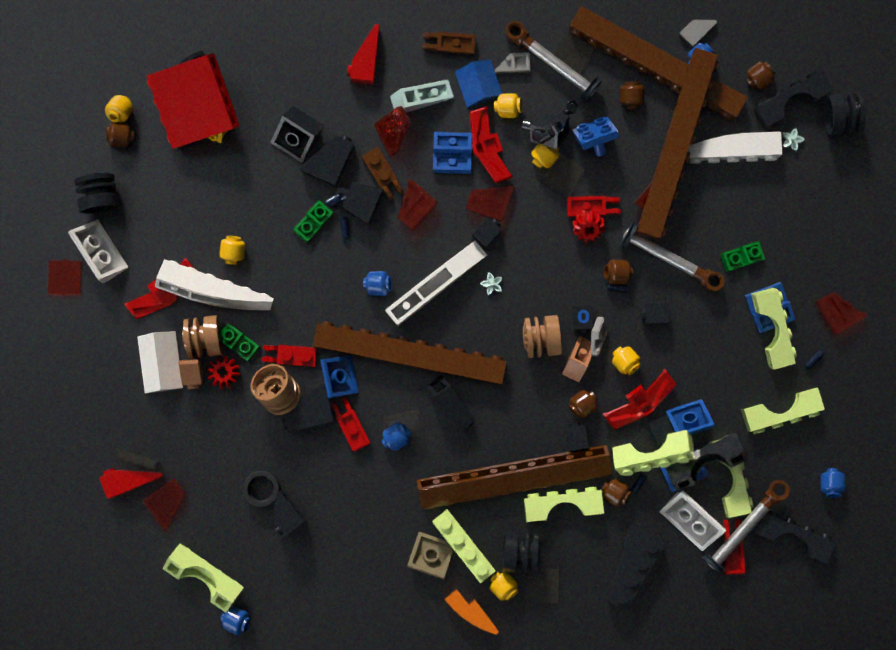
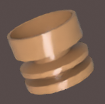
M217 315L205 316L203 326H200L198 318L193 319V327L190 319H184L182 337L189 359H195V350L198 357L202 358L203 349L205 348L209 356L223 354V342L218 339L221 326Z
M544 316L543 325H540L538 318L534 317V326H531L530 318H524L522 332L524 348L527 351L528 358L534 357L533 349H536L537 356L541 357L542 348H546L548 356L561 355L562 348L558 316Z
M269 364L258 370L252 378L251 392L270 413L274 415L286 414L299 403L301 397L300 386L284 367L278 364Z

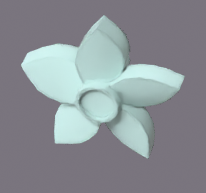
M794 129L791 135L789 133H782L786 139L783 147L791 145V148L795 151L798 149V143L803 142L805 139L797 136V129Z
M488 273V281L485 280L480 283L482 286L487 287L488 295L493 290L502 291L498 285L502 277L494 279L493 275Z

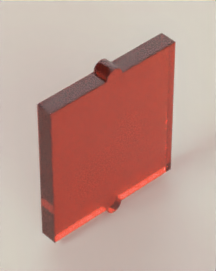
M63 259V261L49 260L48 294H62L63 296H66V294H80L81 261H67V259Z

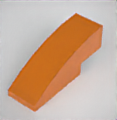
M458 589L445 597V601L452 609L471 624L493 634L499 632L476 600L468 604Z

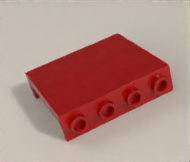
M214 53L147 75L148 87L152 90L154 104L160 112L161 123L166 129L167 140L173 149L240 126Z

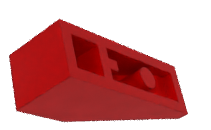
M375 24L352 59V65H348L347 76L350 77L352 83L374 85L380 32L378 24Z
M114 468L104 471V476L99 477L107 499H111L162 478L164 474L160 472L130 470L115 471Z

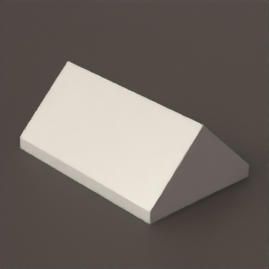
M99 220L68 232L98 281L105 283L128 268Z
M176 331L153 332L138 336L145 394L183 388L178 363L180 359Z
M683 490L677 492L660 510V513L701 551L706 549L726 531Z

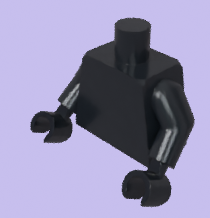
M574 99L568 101L565 104L567 110L563 109L558 114L538 113L533 121L524 119L522 130L530 132L531 142L557 149L569 133L570 114H575L578 108Z

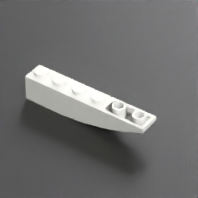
M781 132L740 133L704 140L689 146L688 152H690V157L688 161L689 164H699L703 160H708V163H719L720 160H727V162L732 163L739 162V159L754 162L758 161V158H765V161H775L782 155Z
M476 241L472 242L385 310L397 326H400L485 258L487 254Z
M165 259L155 283L156 288L181 297L231 309L271 310L274 299L265 293H257L248 287L235 285L231 281L221 280L212 274H204L195 268L179 265L176 261Z

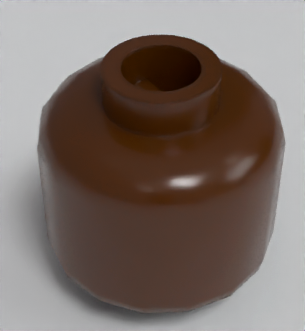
M757 62L747 71L749 77L747 82L753 89L757 87L763 90L775 80V72L767 62Z
M625 82V85L620 87V103L626 105V109H638V105L644 103L645 89L643 85H640V82Z
M111 123L109 127H106L105 141L111 147L127 148L129 142H133L134 131L130 130L128 124Z
M612 259L604 266V278L610 284H627L630 278L633 277V267H630L627 260Z
M580 390L570 399L569 409L577 418H587L597 409L596 401L598 399L592 391L588 393L585 390Z
M616 478L610 482L606 481L602 488V492H604L603 499L616 507L625 506L632 494L629 485Z

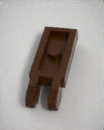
M439 31L438 33L423 32V38L438 39L437 44H422L423 50H437V52L474 55L475 34Z
M378 146L361 156L379 187L384 190L390 201L394 199L393 194L387 188L391 183L394 184L395 189L400 195L404 193L397 181V177Z

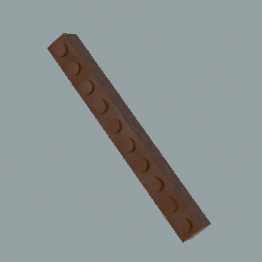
M580 6L569 26L573 36L585 38L591 46L603 48L606 54L621 58V62L624 64L634 65L642 74H650L654 76V80L661 84L665 82L671 86L670 88L673 91L680 93L688 64ZM711 77L713 83L711 89L707 90L705 97L708 98L705 108L721 113L720 116L726 120H735L748 97Z
M695 48L692 53L636 230L638 234L658 240L666 233L667 225H665L667 217L670 218L673 207L670 205L672 199L676 200L679 189L676 186L678 181L683 179L685 170H682V167L689 160L690 152H688V148L695 141L696 134L693 132L695 126L698 127L701 122L702 116L699 113L701 108H705L708 99L705 97L707 90L711 89L713 83L711 75L712 72H716L719 61L716 60L717 54Z
M323 321L322 324L317 323L313 347L499 385H502L507 361H503V357L492 355L491 358L484 357V353L473 351V354H467L465 349L454 348V351L447 350V346L435 344V347L428 346L426 341L417 340L416 343L409 342V338L398 336L397 339L390 338V334L379 332V335H373L371 330L360 329V332L353 331V327L341 325V328L333 327L334 323Z
M607 445L418 479L417 486L421 508L433 509L438 506L471 502L476 499L509 495L514 492L529 491L536 488H547L552 485L567 484L568 482L585 481L595 477H605L606 475H612V468Z

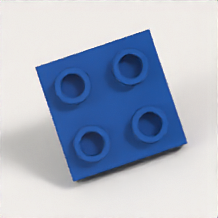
M600 117L594 122L580 124L577 128L572 129L573 135L582 149L586 150L594 147L596 156H603L607 153L605 142L620 137L618 130L608 117Z

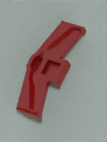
M488 106L470 111L473 142L471 147L474 155L479 158L495 183L513 178L497 154L503 151L497 133L490 135Z
M186 257L180 264L185 267L194 268ZM155 279L147 285L151 293L125 303V306L136 319H139L164 307L171 306L177 301L179 295L156 288Z
M664 369L646 391L642 385L638 386L626 395L630 403L608 413L605 412L603 415L614 430L643 417H648L655 412V409L677 384L667 370Z

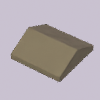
M419 532L407 567L444 579L454 549L448 541Z

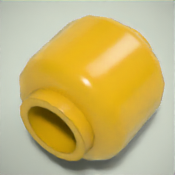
M515 93L500 94L497 101H494V111L498 112L501 118H517L519 113L523 111L522 98H519Z
M121 95L111 98L105 107L106 116L114 123L126 122L133 112V105L130 99Z
M538 144L531 152L534 158L532 162L540 169L543 166L550 168L559 158V148L555 149Z
M226 236V239L221 240L219 255L220 258L225 260L226 264L236 265L237 261L244 259L245 242L241 240V237Z
M619 347L613 352L612 364L623 375H631L641 366L640 356L631 347Z
M497 572L490 579L492 582L490 590L501 601L511 600L519 591L517 589L518 582L507 572L501 574Z

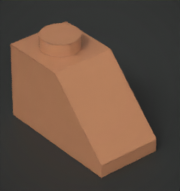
M579 336L562 375L580 382L592 357L591 341Z
M178 361L182 385L187 386V389H199V385H204L202 361Z

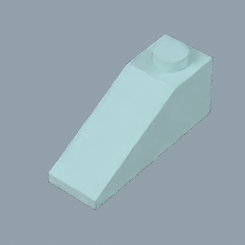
M443 80L399 89L390 98L395 113L400 114L454 98L449 81Z

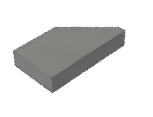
M692 20L679 35L693 47L717 24V21Z
M510 53L501 65L495 69V74L529 73L530 53Z
M597 317L593 326L591 356L598 357L606 338L608 327L604 317Z

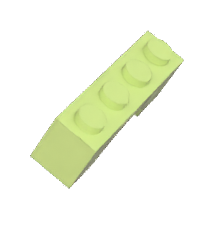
M775 288L751 293L755 312L770 317L775 326L774 338L764 348L768 366L774 370L796 364V350L791 346L790 342L792 333L786 325L788 316L781 304L783 302L782 293Z
M817 387L796 393L793 406L783 414L773 413L763 404L742 409L741 412L747 431H753L754 434L764 432L765 427L772 426V429L784 426L783 422L790 420V423L801 421L802 416L815 417L820 415L819 411L825 409Z
M687 430L668 434L664 445L652 453L638 452L631 443L612 448L614 466L621 476H630L635 472H647L652 470V468L668 467L674 463H686L691 459H695L692 437Z
M723 463L729 468L733 477L731 490L722 498L726 517L731 518L751 513L753 502L751 497H748L747 489H749L747 478H744L742 473L745 470L744 463L732 468Z
M587 487L585 492L569 489L566 490V494H558V491L547 492V496L540 497L539 493L527 494L528 498H523L526 522L546 520L549 511L555 505L562 502L575 504L585 516L604 514L602 490H597L596 487Z
M448 509L432 521L480 583L495 572L493 566Z
M182 544L178 545L162 568L178 580L184 577H195L202 580L210 589V602L224 612L229 610L244 588L237 581L232 580L221 570L215 568Z

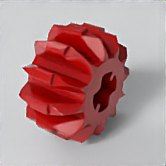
M591 209L586 214L583 210V215L577 214L576 220H573V232L579 240L584 238L586 243L589 239L595 242V237L601 238V233L605 232V221L601 218L599 212L594 214V211Z
M224 356L222 362L220 357H217V365L212 361L210 362L214 369H207V372L213 373L208 379H215L212 383L213 386L220 382V389L224 388L225 383L228 388H231L230 381L236 384L237 380L233 377L240 376V373L234 372V370L240 367L239 365L232 367L235 363L234 359L228 362V357ZM223 367L228 371V375H224V378L219 374Z

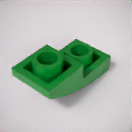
M319 200L297 224L293 232L308 243L327 222L333 212Z
M759 241L720 254L726 272L765 259Z
M227 323L218 335V339L248 362L251 361L261 348L230 323Z

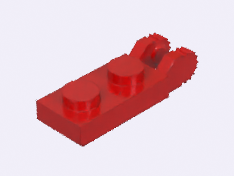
M567 197V217H576L577 214L582 216L583 210L587 214L591 209L594 211V214L599 212L601 216L621 214V210L618 208L606 209V203L620 202V197Z
M263 345V350L278 351L277 358L262 357V362H272L280 365L316 366L317 348Z
M345 396L342 398V402L348 410L347 413L341 415L338 405L335 402L331 403L347 441L353 452L371 443L354 409L352 410Z
M740 519L735 520V530L741 525ZM723 520V528L726 530L723 535V544L731 536L729 534L730 525L728 520ZM743 540L724 560L725 575L745 574Z

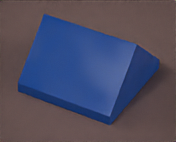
M491 60L474 61L455 71L467 108L498 98L502 94Z
M351 355L320 360L329 399L359 393Z
M702 399L666 410L668 421L674 433L687 430L691 435L715 427Z

